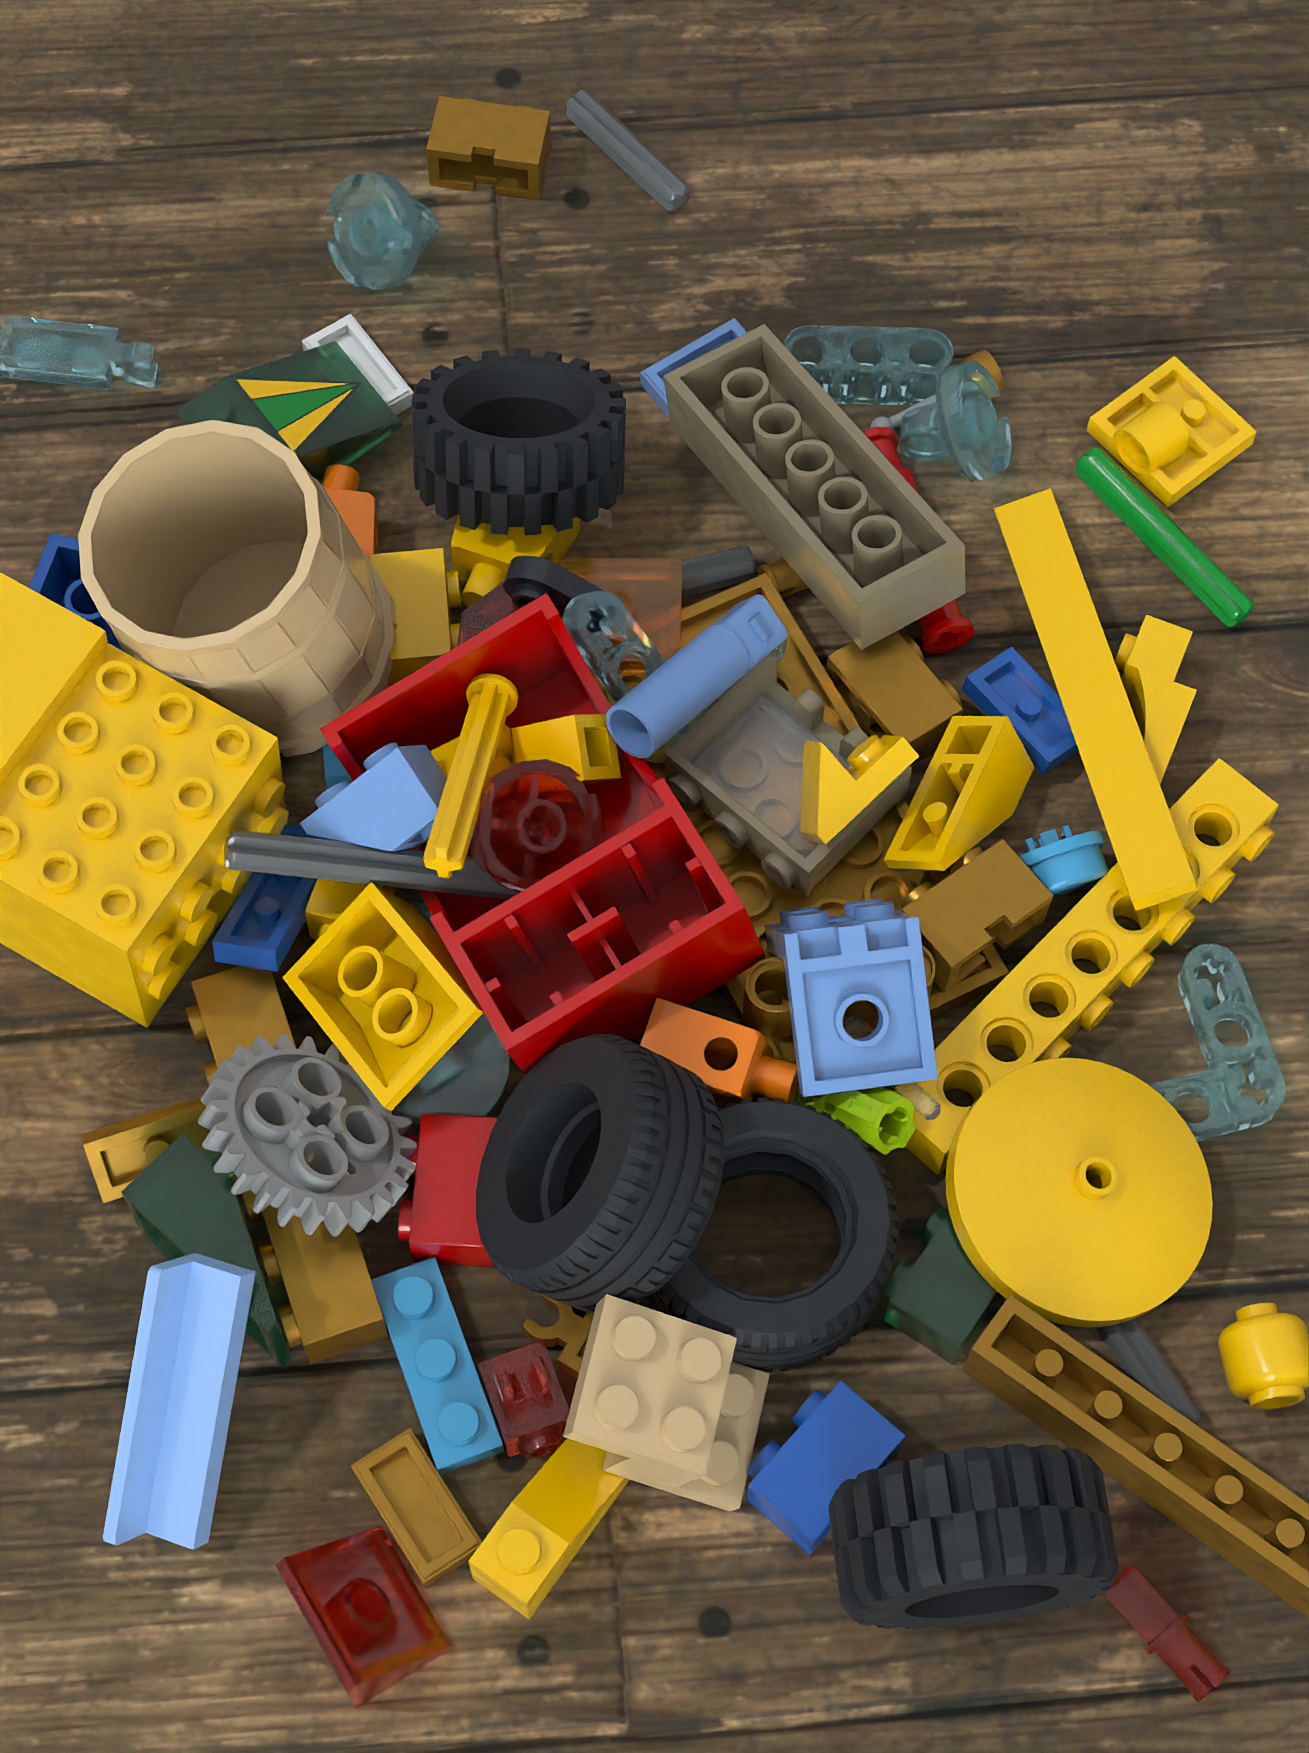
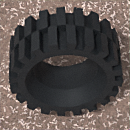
M514 349V356L503 357L500 356L498 350L483 351L482 360L474 361L468 355L453 359V369L443 365L431 370V380L422 378L416 385V394H412L415 490H419L420 500L426 507L435 504L436 514L445 520L457 514L460 515V526L475 530L481 523L490 524L491 533L508 535L509 527H524V535L541 534V526L551 524L559 532L573 528V518L575 517L586 523L598 518L599 507L609 510L616 503V494L621 495L624 488L626 398H623L621 385L619 382L611 383V375L602 368L589 372L590 362L576 357L570 363L562 362V353L546 351L543 358L530 356V349Z

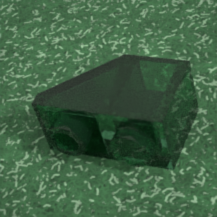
M940 1205L920 1234L919 1240L927 1244L918 1260L913 1265L906 1259H903L885 1286L883 1294L891 1298L884 1321L953 1365L987 1314L997 1291L981 1276L971 1263L956 1235L949 1210Z

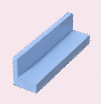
M197 1253L150 1267L147 1274L103 1541L118 1546L139 1535L148 1533L192 1550L208 1543L255 1271Z

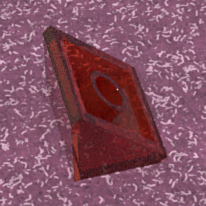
M381 1525L284 1557L275 1565L355 1709L437 1659L452 1647Z

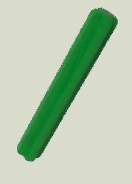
M1093 447L1078 459V464L1075 468L1076 474L1227 627H1236L1251 614L1254 607L1253 600L1101 448Z

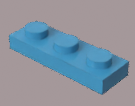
M433 1257L371 1279L390 1339L439 1475L504 1452L503 1443L436 1258Z

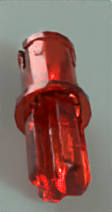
M1129 1566L1116 1576L1113 1586L1104 1593L1106 1598L1148 1644L1143 1649L1147 1655L1154 1651L1190 1691L1193 1699L1198 1703L1211 1692L1210 1689L1213 1686L1216 1688L1231 1673L1230 1669L1217 1659L1185 1623L1190 1618L1186 1612L1178 1615L1136 1567ZM1194 1665H1196L1200 1669V1671L1208 1678L1209 1681H1207V1679L1199 1672V1670Z

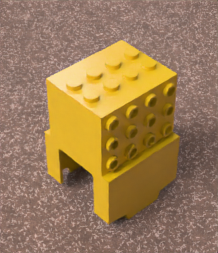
M0 572V943L147 1028L238 898L253 873L251 871L233 870L225 866L224 848L227 836L234 830L280 835L285 824L288 825L289 812L286 810L284 796L286 785L283 783L278 737L108 643L106 631Z

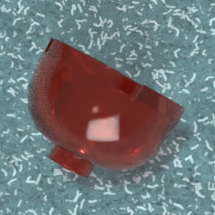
M548 759L513 763L488 778L481 794L479 813L469 845V850L479 869L497 885L522 892L600 845L604 829L601 806L595 794H588L584 784L576 778L580 775L571 767Z

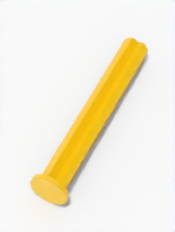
M491 673L478 675L470 681L466 691L469 708L423 856L426 868L436 870L438 877L450 878L453 871L460 870L464 866L506 716L511 714L517 706L518 691L510 680L501 675Z

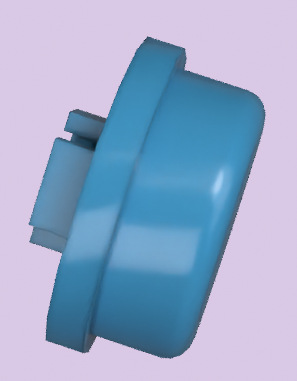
M1066 825L1061 829L1062 840H1059L1056 830L1052 829L1040 834L1041 838L1038 839L1039 848H1037V843L1032 838L1026 839L1025 846L1028 852L1019 856L1053 895L1052 900L1099 882L1109 871L1101 849L1106 844V841L1100 830L1072 836L1069 825Z

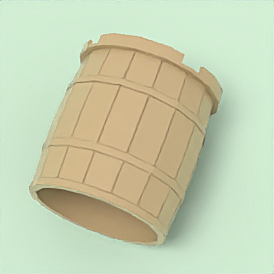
M209 420L165 429L126 452L94 489L78 533L81 580L125 653L278 737L279 751L284 757L312 753L325 746L328 742L320 730L321 727L386 689L393 666L390 655L395 642L394 628L397 627L394 600L370 560L362 552L322 484L303 467L294 451L257 427Z

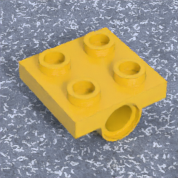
M1175 356L1091 416L1086 430L1167 508L1250 447L1257 433L1253 427Z

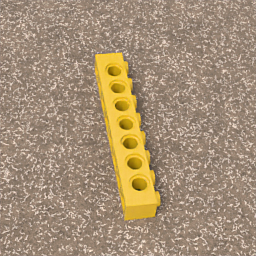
M1219 758L1169 809L1198 890L1135 911L1117 862L934 1050L938 1079L904 1083L894 1091L915 1105L913 1122L916 1129L905 1147L939 1175L947 1166L948 1154L955 1132L964 1115L971 1107H959L952 1104L945 1097L944 1092L950 1089H962L970 1093L976 1101L995 1082L1022 1066L1047 1059L1065 1058L1072 1048V1045L1067 1040L1081 1026L1090 1032L1109 1012L1114 1002L1108 997L1122 983L1132 988L1147 973L1155 961V958L1150 953L1163 940L1172 946L1187 931L1196 917L1190 911L1203 898L1213 903L1221 896L1236 875L1231 871V868L1243 856L1252 862L1261 854L1275 835V832L1269 828V825L1279 804ZM1206 834L1212 836L1221 846L1206 845L1196 835ZM1114 918H1131L1140 925L1141 930H1126L1119 926ZM1088 959L1094 962L1101 972L1096 974L1082 972L1074 965L1073 960ZM1037 1001L1050 1003L1059 1011L1060 1015L1053 1018L1043 1017L1037 1014L1030 1004ZM993 1045H1005L1016 1053L1018 1059L1012 1062L999 1061L989 1053L987 1048Z

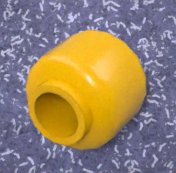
M1258 1303L1237 1310L1235 1312L1237 1321L1223 1329L1218 1338L1219 1352L1230 1393L1238 1399L1249 1401L1250 1408L1253 1410L1278 1409L1303 1401L1306 1397L1304 1390L1309 1387V1334L1305 1322L1296 1315L1278 1313L1275 1303Z

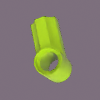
M884 1087L803 1097L800 1094V1089H798L794 1101L800 1102L802 1106L811 1105L816 1108V1112L821 1113L824 1111L831 1114L832 1119L841 1120L847 1130L852 1129L858 1134L859 1140H864L870 1148L884 1155H887L893 1149L905 1148L916 1129L913 1122L915 1105L907 1098Z

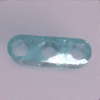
M808 325L792 330L784 341V346L837 404L915 405L947 388L954 352L950 339L944 333L930 328Z

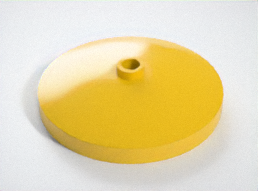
M1054 1058L1037 1061L1022 1066L995 1082L974 1102L955 1132L948 1154L945 1177L946 1197L952 1224L960 1244L971 1263L981 1276L1006 1299L1009 1295H1012L1046 1320L1057 1324L1088 1328L1111 1326L1140 1317L1166 1301L1181 1288L1197 1267L1204 1253L1212 1222L1213 1202L1208 1169L1201 1149L1183 1118L1161 1094L1134 1075L1117 1067L1088 1059Z

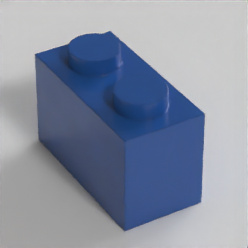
M840 1381L827 1396L819 1389L816 1390L792 1419V1422L799 1427L782 1447L774 1440L771 1441L758 1454L746 1471L753 1478L749 1483L746 1500L809 1556L831 1532L828 1507L835 1490L845 1480L856 1479L857 1475L861 1472L886 1467V1464L890 1463L900 1452L905 1438L901 1431L843 1381Z

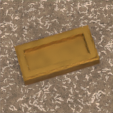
M410 1428L350 1465L355 1477L424 1588H427L468 1561L481 1545L482 1541Z

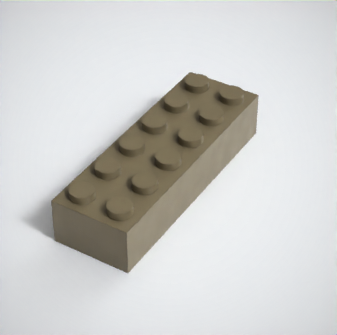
M765 324L663 375L671 426L861 650L966 594L965 545Z

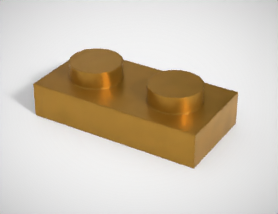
M202 1096L82 1134L83 1146L103 1203L208 1170L215 1166L223 1153L203 1148L202 1143L211 1130L198 1124L199 1117L207 1107L201 1102Z

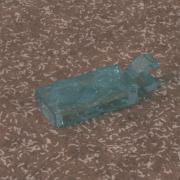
M5 315L0 330V377L110 389L113 375H116L132 385L153 388L156 387L161 367L158 363H152L155 353L153 345L143 342L123 343L119 328Z

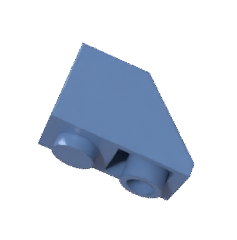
M391 743L380 748L364 761L363 765L367 771L351 784L349 781H343L323 792L315 800L319 809L300 823L308 835L391 852L418 848L429 839L447 777L426 745L399 747L397 743Z

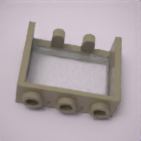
M769 653L734 684L665 752L666 783L682 805L689 809L697 806L712 818L716 831L726 842L735 848H741L744 845L761 859L760 863L763 870L775 883L786 889L792 885L807 898L811 894V890L896 803L908 797L912 767L908 766L826 845L808 841L800 832L803 750L805 742L823 743L847 770L851 767L847 758L856 747L869 737L856 727L845 737L823 720L824 703L814 691L806 689L798 698H795L776 682L777 658Z

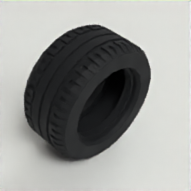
M767 1097L757 1098L755 1102H752L751 1099H741V1103L732 1101L726 1103L722 1109L717 1106L723 1125L725 1146L721 1186L731 1180L753 1174L786 1177L811 1190L832 1215L840 1239L839 1254L830 1271L807 1289L774 1298L746 1295L718 1281L698 1258L694 1248L681 1268L658 1291L647 1298L648 1301L653 1302V1310L736 1337L737 1341L732 1362L756 1370L763 1369L764 1372H774V1369L788 1371L794 1366L798 1369L806 1366L808 1362L815 1363L822 1360L825 1354L830 1356L836 1352L838 1347H843L849 1343L851 1336L855 1337L859 1333L861 1327L871 1318L872 1312L876 1310L886 1287L895 1256L898 1229H896L898 1226L896 1200L892 1196L893 1188L890 1181L886 1180L887 1174L883 1166H879L878 1157L874 1152L870 1153L868 1144L864 1140H859L858 1134L852 1129L847 1130L841 1120H834L831 1118V1114L824 1111L821 1113L816 1112L815 1107L808 1104L805 1107L797 1101L784 1103V1099L774 1098V1101L767 1100Z

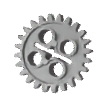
M280 1034L273 1046L262 1036L257 1037L249 1050L240 1045L235 1049L229 1060L224 1059L209 1081L210 1085L201 1097V1102L207 1107L199 1117L198 1124L211 1130L202 1143L203 1148L223 1153L213 1167L216 1173L234 1172L238 1179L234 1183L231 1192L237 1195L251 1190L257 1195L253 1205V1211L257 1214L265 1210L269 1205L277 1208L278 1224L281 1227H285L294 1215L301 1218L304 1231L308 1235L313 1234L321 1221L324 1222L333 1237L339 1236L347 1224L357 1233L361 1232L371 1219L379 1222L391 1206L395 1205L409 1186L406 1181L416 1168V1165L408 1158L416 1149L417 1143L403 1137L412 1124L411 1120L401 1116H393L392 1111L384 1108L349 1063L345 1065L339 1061V1050L334 1044L331 1045L325 1054L317 1053L315 1043L312 1037L306 1036L298 1049H295L292 1041L286 1034Z

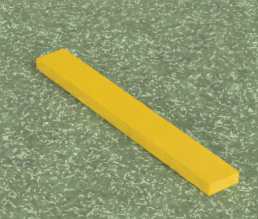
M1051 488L994 508L1134 910L1137 911L1197 891L1193 873Z

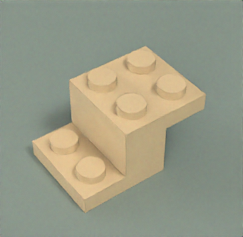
M606 1294L596 1304L563 1437L607 1451L602 1471L730 1512L739 1509L747 1478L746 1471L750 1465L770 1374L732 1362L737 1341L736 1337Z

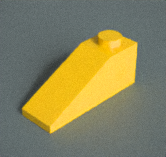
M952 716L884 858L888 868L945 871L1013 815L1034 770V765L1008 716Z
M567 1438L511 1502L468 1561L474 1580L527 1619H530L630 1480L602 1471L607 1452L605 1450Z

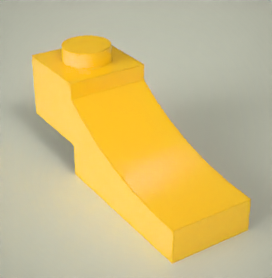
M1146 615L1137 637L1128 633L1125 634L1116 656L1115 664L1118 670L1124 671L1121 680L1159 784H1161L1197 692L1196 689L1174 682L1193 631Z

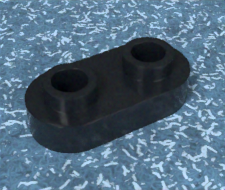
M518 556L510 561L503 582V589L512 598L511 601L515 607L520 609L547 593L572 638L584 642H596L600 638L614 634L622 606L619 600L612 594L565 568L540 557Z

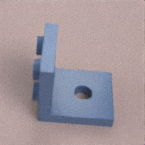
M867 899L844 903V915L828 916V911H819L818 907L797 908L780 911L781 923L764 925L767 950L784 960L799 1089L803 1097L938 1079L919 917L895 910L894 902H883V899ZM856 1001H870L875 1005L879 1015L876 1029L864 1038L850 1037L843 1027L845 1010Z

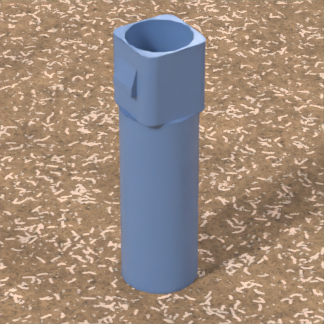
M757 594L733 606L607 711L606 723L613 740L620 748L631 756L648 758L742 678L749 669L753 668L788 637V632L768 601L762 595Z

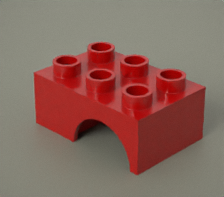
M546 593L321 727L320 730L330 748L352 781H354L367 771L363 765L364 761L374 752L388 744L397 743L399 747L426 745L429 751H432L460 737L469 708L466 691L470 681L481 674L501 675L510 680L518 691L517 706L511 714L506 716L505 724L510 728V731L511 728L571 715L607 714L611 705L581 656L559 612ZM617 743L616 748L621 778L585 785L587 797L549 803L547 791L521 793L520 784L517 783L482 801L490 829L484 832H473L466 856L542 864L549 869L547 877L510 899L419 890L432 915L430 920L504 1048L525 1075L543 1057L557 1047L582 1037L595 1034H614L630 1041L645 1032L656 998L686 1007L751 968L758 961L766 958L744 904L663 777L658 779L644 758L631 756L621 749ZM427 842L418 848H411L410 850L425 851Z

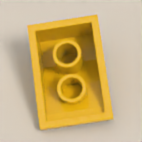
M373 882L367 885L282 977L381 1105L390 1111L398 1105L484 1013L444 942L418 910Z

